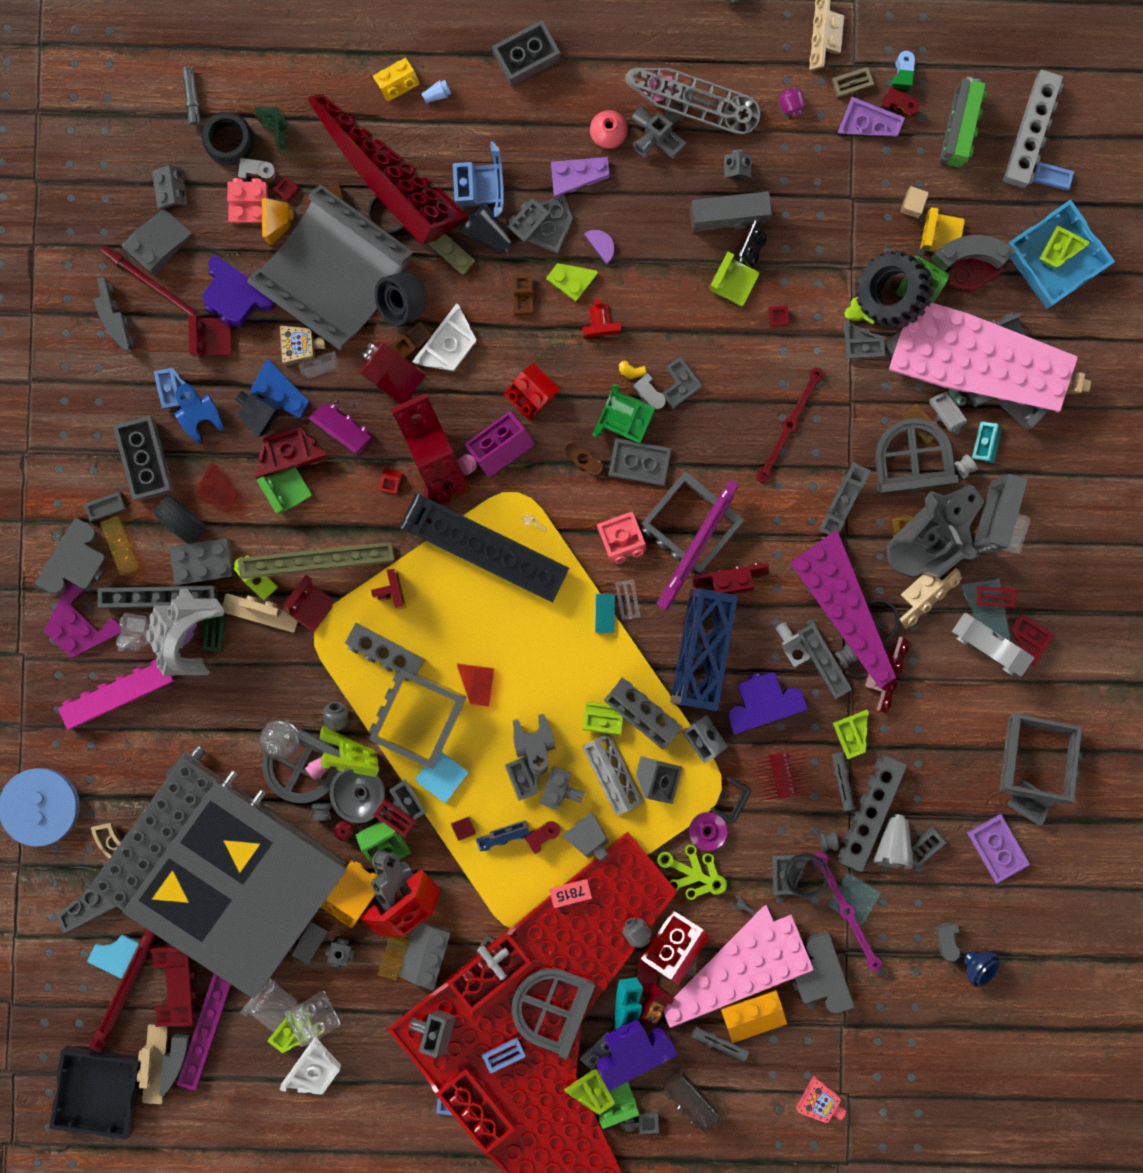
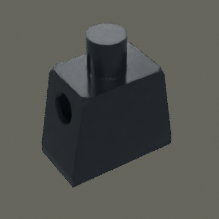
M241 391L235 399L242 405L238 412V417L257 438L268 433L284 408L282 404L259 391L251 393L249 396Z

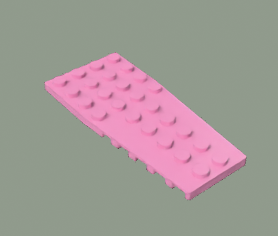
M932 302L929 307L926 306L924 309L926 313L923 316L919 315L917 317L918 321L915 323L908 322L909 325L902 328L889 371L949 389L977 393L985 397H995L999 400H1009L1017 402V404H1027L1040 409L1054 410L1055 412L1061 410L1077 356L971 314Z

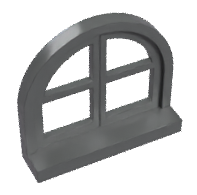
M905 419L890 426L880 437L875 452L879 492L958 483V475H955L951 443L945 432L936 424L925 419ZM914 428L923 429L931 433L937 439L940 446L917 449ZM907 429L909 450L886 453L892 438L899 432ZM941 450L944 471L919 474L917 453ZM910 454L912 475L888 478L886 457Z
M280 719L263 755L262 769L264 778L270 789L284 800L294 803H307L317 800L330 790L332 780L339 772L336 769L337 767L332 766L325 780L317 778L316 780L322 784L311 792L296 793L292 792V789L300 773L311 777L303 768L312 750L322 755L325 752L339 758L340 750ZM284 735L306 746L297 765L275 754ZM273 758L295 769L286 787H283L275 777Z
M545 968L528 975L517 987L512 1001V1016L520 1034L532 1044L558 1053L559 1057L567 1059L594 990V982L557 968ZM554 979L546 1001L526 994L537 982ZM558 980L579 987L570 1011L550 1004ZM523 1001L542 1008L534 1031L528 1027L523 1018ZM546 1010L566 1018L558 1042L538 1034Z

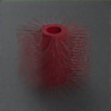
M807 749L792 752L784 751L759 758L765 759L770 757V760L755 764L771 762V764L756 768L767 766L772 768L756 772L772 770L773 772L754 777L773 774V776L755 781L774 778V780L759 783V785L775 782V784L757 789L776 786V788L757 793L777 790V792L758 797L778 795L759 801L775 798L782 799L815 790L810 789L797 792L798 789L815 785L796 788L798 785L814 781L795 784L796 781L813 777L794 780L796 777L812 773L793 776L794 773L807 770L792 772L793 769L810 765L791 767L792 765L809 761L791 764V761L808 757L790 760V757L803 754L789 756V753Z

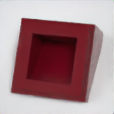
M470 816L451 823L458 841L476 834Z

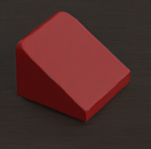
M384 468L379 490L397 495L403 473Z

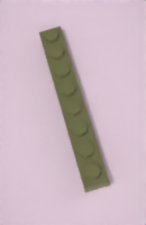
M391 542L245 557L238 559L241 579L393 563L394 555Z

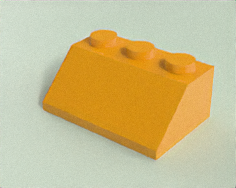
M774 987L720 1008L732 1043L787 1024L782 1005Z

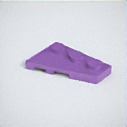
M608 157L551 162L554 199L567 192L572 193L582 186H589L609 178Z

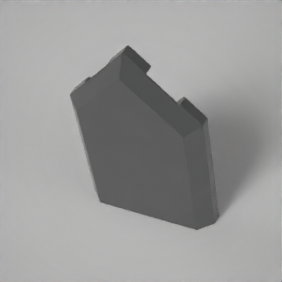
M564 194L560 195L557 199L553 198L539 203L550 215L527 240L528 242L551 252L559 253L573 221V216Z

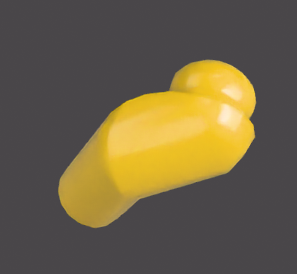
M622 361L619 364L620 373L628 379H635L647 374L645 366L633 368L627 361Z

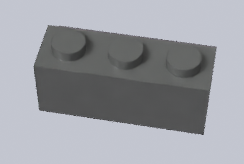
M422 922L410 933L398 976L415 985L434 990L452 930Z

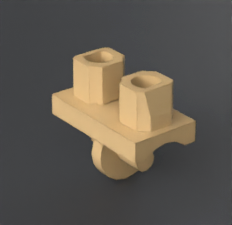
M1073 373L1066 395L1089 392L1091 380L1084 379V373Z

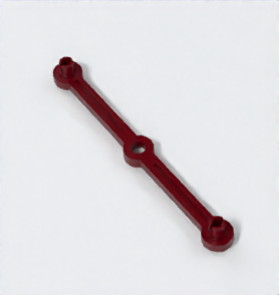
M813 368L809 372L810 380L791 416L783 421V431L764 467L756 472V479L759 482L764 483L770 479L769 471L789 433L796 429V420L816 382L821 381L823 378V371L820 368ZM788 422L793 424L792 428L787 427Z

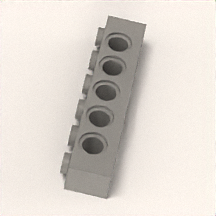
M1042 69L1036 75L1002 182L1023 189L1032 183L1035 173H1033L1034 166L1038 165L1041 157L1038 154L1039 150L1044 147L1046 142L1044 134L1046 130H1049L1052 119H1050L1051 112H1055L1058 104L1055 101L1056 97L1060 95L1064 84L1061 83L1063 76ZM1042 91L1048 92L1049 98L1043 96ZM1036 109H1041L1044 115H1039ZM1031 127H1036L1038 133H1033ZM1025 144H1029L1032 147V151H1028L1025 148ZM1019 162L1025 163L1027 169H1022Z

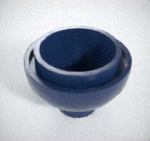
M971 951L964 959V963L967 965L966 974L969 982L974 987L986 985L996 975L1000 967L999 956L987 951L979 953Z

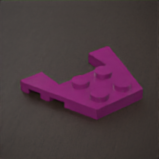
M68 582L67 590L62 594L44 632L70 658H74L125 632L126 629L115 618H111L98 631L72 605L85 590Z

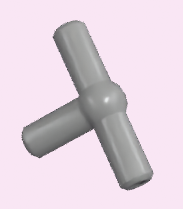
M483 945L478 948L477 951L500 980L506 978L507 975L498 963L509 955L508 950L504 948L492 957Z

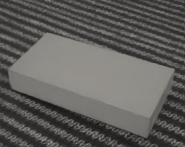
M947 391L930 399L929 403L949 431L966 424L967 419Z

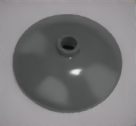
M345 768L344 771H339L332 780L330 786L332 806L339 816L349 822H367L375 818L373 816L385 799L384 784L378 774L376 777L356 774L353 772V769ZM361 789L364 790V792H365L364 795L361 794V792H360Z

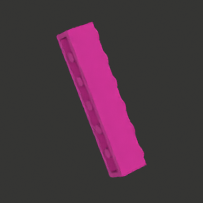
M156 660L150 662L151 666L147 668L143 666L132 670L134 674L126 676V674L115 678L116 682L110 685L106 682L99 685L97 691L91 692L89 690L80 694L81 698L75 701L72 698L63 702V706L58 708L67 730L73 729L177 681L175 675L163 676L160 669L157 668Z

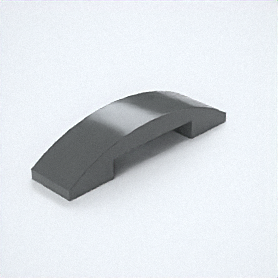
M855 462L852 463L826 513L819 531L828 535L835 530L840 533L845 519L871 470Z

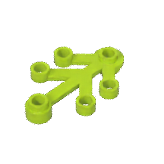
M692 844L685 847V853L689 856L693 868L674 860L669 852H661L658 855L657 861L661 867H673L689 875L679 880L671 879L669 881L670 883L677 882L676 891L680 887L697 881L706 884L696 889L688 888L685 895L690 900L708 892L720 895L727 888L726 880L717 874L713 863L714 857L711 853H705L702 856V861L707 865L710 877L703 874L696 855L697 849ZM689 847L694 848V852L692 854H689L687 852V849ZM707 855L712 858L710 862H705ZM667 856L669 858L668 862H662V857ZM719 881L720 887L715 888L713 886L714 882ZM690 890L695 892L693 897L688 896Z

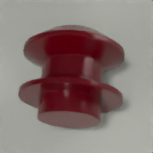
M341 821L334 828V835L340 841H347L354 834V827L348 821Z

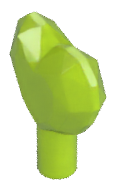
M859 297L853 298L851 306L844 312L845 317L850 321L864 319L873 325L875 321L868 318L862 312L861 306L858 305L857 298Z

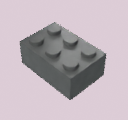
M543 20L492 46L493 55L510 87L560 61V51Z
M225 538L169 547L174 585L176 586L236 578L230 539Z

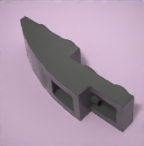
M105 277L97 278L101 297L95 298L94 303L99 317L112 338L127 352L132 353V346H135L132 335H129L128 332L130 322L128 317H125L121 312L116 313L118 305L112 297V293H114L112 282H109Z

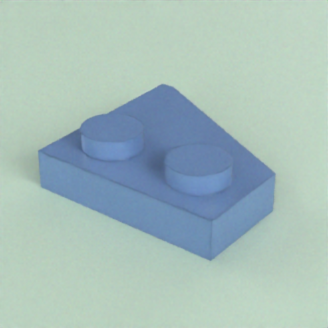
M173 368L153 371L162 410L179 407L180 405L175 397L176 390L180 385L186 383ZM183 390L181 396L189 398L190 392Z

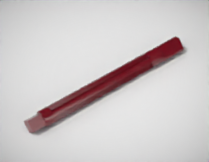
M147 928L90 1044L91 1049L94 1051H102L156 940L157 935Z

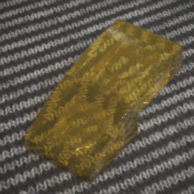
M400 937L388 938L378 973L379 976L397 980L408 943L407 939Z

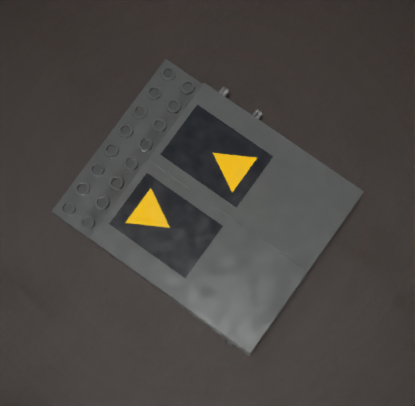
M185 753L93 880L89 889L120 908L122 913L255 999L345 873L346 860L260 803L266 794L265 791L260 790L256 797L253 798L232 784L238 775L237 773L234 774L235 771H231L225 779Z

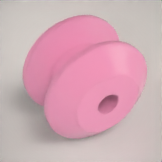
M466 454L457 459L464 475H469L476 470L477 462L473 456Z

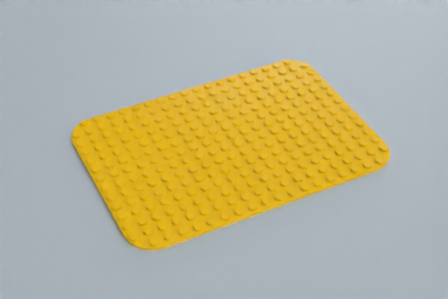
M502 492L490 497L463 516L569 567L570 569L553 603L425 541L334 603L330 612L314 632V647L321 662L368 731L372 724H377L379 717L376 715L381 705L385 707L387 702L385 695L389 688L393 689L396 683L393 681V678L397 671L393 669L390 672L381 667L383 663L377 660L373 663L364 658L366 654L360 651L356 654L347 649L349 645L345 644V641L355 623L424 658L425 661L418 672L419 675L467 696L442 752L469 773L446 803L415 781L416 777L425 767L424 765L379 744L378 746L401 780L406 779L424 807L426 817L492 914L509 928L550 895L549 888L564 884L596 857L594 854L587 858L562 836L590 812L596 816L609 839V842L603 846L605 849L628 831L648 855L688 828L691 821L697 815L709 812L716 805L722 791L721 773L715 760L711 759L706 763L702 762L682 732L690 726L689 722L676 703L670 702V694L615 614L614 633H595L596 594H600V592L543 509L531 497L518 492ZM393 568L398 570L406 608L396 609L392 595L390 600L378 601V599L372 597V589L390 585L386 570ZM366 638L362 643L364 649L368 650L372 647V641L369 638ZM386 647L380 649V657L385 659L389 656V650ZM402 656L398 657L396 660L397 666L400 668L404 667L406 659ZM623 677L638 691L645 694L650 701L659 706L667 715L675 719L682 728L662 750L623 717L621 736H610L643 803L627 812L616 815L582 747L605 734L582 731L586 702L608 705L603 700ZM404 679L378 736L429 759L456 701L411 680L407 681ZM544 713L552 731L555 749L546 751L548 770L538 777L537 794L518 801L504 766L507 763L522 758H517L514 746L513 720L518 719L521 729L525 733L532 734L539 729L538 715ZM601 741L603 748L608 751L606 741ZM641 756L682 766L673 804L644 798L636 777ZM611 758V764L616 768L617 763L615 759ZM553 766L571 772L568 781L569 787L585 792L584 797H581V804L568 798L562 799L558 810L540 804ZM620 776V783L625 786V779L623 776ZM628 793V799L632 804L635 800L632 794ZM470 816L476 834L458 841L451 823ZM525 820L528 823L530 833L548 821H555L560 827L559 835L554 839L549 838L540 844L541 851L537 854H534L524 838L510 840L505 845H495L490 850L481 852L476 842V838L489 835L491 831Z

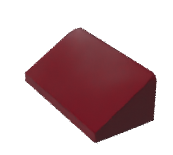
M639 951L637 979L643 987L642 993L650 992L653 985L657 982V970L641 960L645 952Z

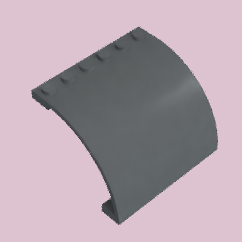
M320 184L309 194L308 199L311 200V203L292 234L262 268H259L249 276L247 283L340 350L361 330L378 309L375 302L377 282L383 277L402 273L413 251Z

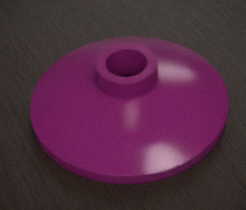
M712 812L701 813L690 823V839L701 850L712 851L718 849L727 838L728 831L725 821L722 817ZM706 827L711 828L710 834L704 833Z

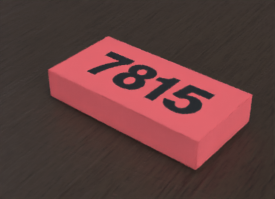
M587 879L549 888L554 908L592 899Z

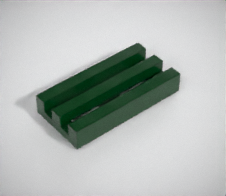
M225 613L223 616H220L218 647H216L218 617H213L211 647H208L210 618L205 619L202 650L223 652Z

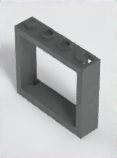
M686 471L640 525L643 527L642 531L648 537L654 536L657 539L656 543L664 550L666 548L671 550V556L679 562L683 559L685 553L654 528L650 522L683 482L711 506L717 500L713 493ZM728 507L724 516L733 525L701 564L695 563L691 570L693 574L696 572L699 574L703 571L743 523L744 519Z
M1007 474L991 481L973 543L974 548H977V552L988 554L1009 548L1028 479Z
M403 667L401 672L397 670L393 681L396 682L393 689L389 688L385 695L387 702L385 707L381 705L376 715L379 717L377 724H372L368 732L371 734L369 740L433 769L467 696ZM404 678L456 701L429 759L378 736Z
M1013 713L1008 717L999 792L1063 805L1073 803L1077 794L1075 786L1080 774L1077 767L1082 756L1081 752H1079L1080 745L1083 742L1082 727ZM1020 726L1070 735L1063 796L1013 786Z

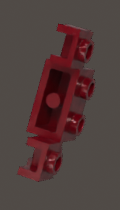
M172 946L152 947L150 949V953H153L151 968L167 967L165 971L168 1005H156L154 1007V1011L157 1014L155 1027L193 1026L195 1024L194 1003L198 998L197 988H194L196 969H193L191 957Z

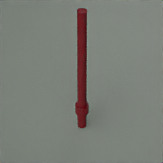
M105 245L101 247L100 252L110 258L111 262L116 266L120 265L188 315L197 314V311L124 260L121 254L113 252Z

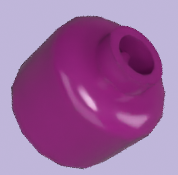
M793 87L782 91L779 101L783 113L790 114L791 117L801 114V109L806 107L802 90Z

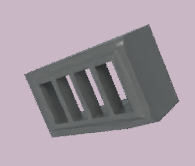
M934 825L911 846L913 863L917 867L947 843L946 838ZM932 835L939 840L937 843L932 839ZM926 840L932 844V848L925 843ZM920 845L927 851L926 853L919 848ZM916 850L921 858L919 859L913 851Z

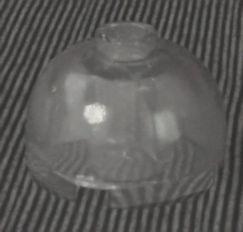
M274 720L263 729L259 743L264 754L271 759H286L298 748L300 743L298 739L299 733L289 722H276Z

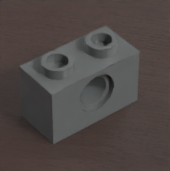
M707 715L696 720L682 731L703 763L718 756L728 747Z

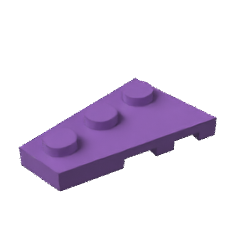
M852 97L837 134L897 137L905 117Z

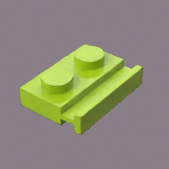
M586 702L582 731L621 736L623 716L609 705Z

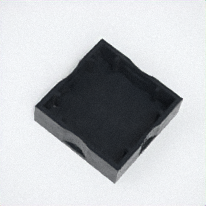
M75 1046L63 1048L60 1053L57 1092L53 1100L49 1129L90 1132L99 1136L128 1139L133 1131L140 1082H137L138 1070H141V1062L138 1061L139 1055L103 1050L98 1052L89 1048Z

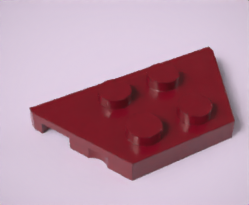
M297 427L263 438L262 451L258 459L259 466L258 470L255 471V477L258 480L261 477L275 475L328 457L326 452L301 427Z

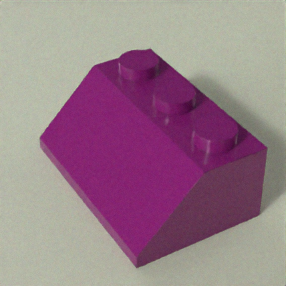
M324 403L309 417V420L360 457L373 440L369 436L371 432L363 426L361 428L355 425L356 421L350 416H342L339 413L341 410L331 403L329 406Z
M509 411L464 445L489 478L522 453L529 450L535 443L526 429Z

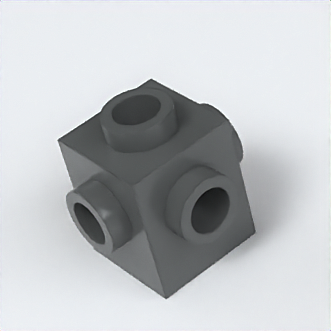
M733 150L732 153L724 155V178L734 181L751 178V155L743 153V150Z
M343 938L334 939L331 944H328L326 949L327 962H330L331 966L338 968L346 966L349 961L352 962L355 950H352L353 944ZM337 951H340L342 953V957L336 956L335 953Z

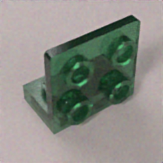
M255 107V115L261 126L275 128V146L280 155H285L284 149L288 148L287 137L285 138L284 130H287V119H284V113H281L279 107Z

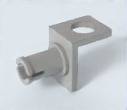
M786 622L778 625L776 631H778L784 641L782 642L783 651L792 665L797 667L809 660L810 655L801 643L799 633L793 635ZM795 650L803 652V657L800 660H795L792 657V653Z

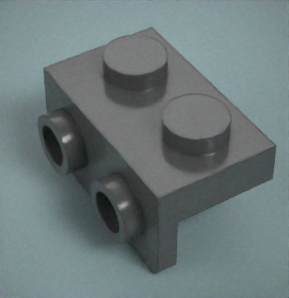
M167 165L152 171L157 207L159 209H165L177 204L187 205L182 168Z
M1025 780L1016 786L1040 791ZM1011 794L1007 805L1040 826L1044 823L1049 808L1055 803Z

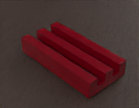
M977 586L976 605L1016 608L1017 589ZM981 590L1013 592L1012 596L981 594ZM981 598L1012 600V604L981 602Z
M387 799L382 801L373 815L404 837L407 836L417 821ZM384 806H387L389 809H391L392 811L400 815L402 818L410 822V824L396 816L394 813L386 809ZM380 812H384L386 815H388L389 817H391L407 829L403 830L398 825H396L395 823L387 819L385 816L380 814Z

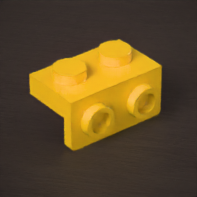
M406 58L373 75L387 102L420 84L415 71Z

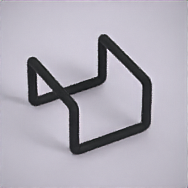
M728 776L726 779L744 790L730 816L714 807L711 808V811L734 823L751 793V789Z

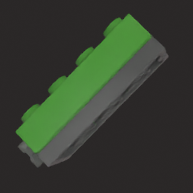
M967 76L966 79L963 78L955 89L938 163L961 168L964 162L967 163L969 157H972L974 146L971 145L978 133L976 124L977 120L980 121L983 109H980V106L985 101L987 91L984 90L986 83H981V79Z

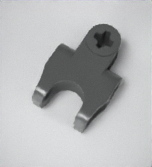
M544 713L538 715L539 729L532 734L525 733L521 729L518 719L513 720V740L517 758L527 756L531 772L536 775L544 774L548 770L546 751L555 749L552 731ZM537 760H540V767L536 764Z
M380 850L374 854L372 859L377 877L371 881V886L381 906L387 911L396 905L394 897L398 889H400L404 897L412 892L406 881L413 876V873L406 862H399V858L395 853H387Z

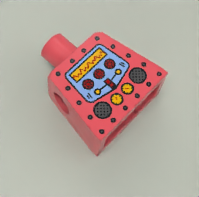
M813 1076L796 1106L800 1114L828 1123L832 1116L842 1120L846 1114V1110L838 1106L841 1101L839 1095L816 1076Z

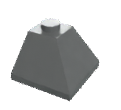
M641 756L636 777L644 798L673 804L682 766Z

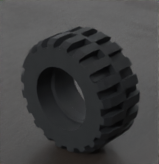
M887 251L886 255L882 253L876 255L877 259L869 260L867 268L863 267L861 270V278L858 277L857 284H859V288H856V295L859 296L857 302L861 306L862 312L868 318L885 327L898 328L901 326L903 328L909 325L908 322L915 323L918 321L917 317L919 315L923 316L926 313L924 309L926 306H930L931 301L929 298L934 294V290L931 289L934 282L930 278L931 273L921 261L903 251H896V253L894 251ZM899 273L906 274L908 289L905 296L897 304L885 306L881 296L884 284L893 275Z

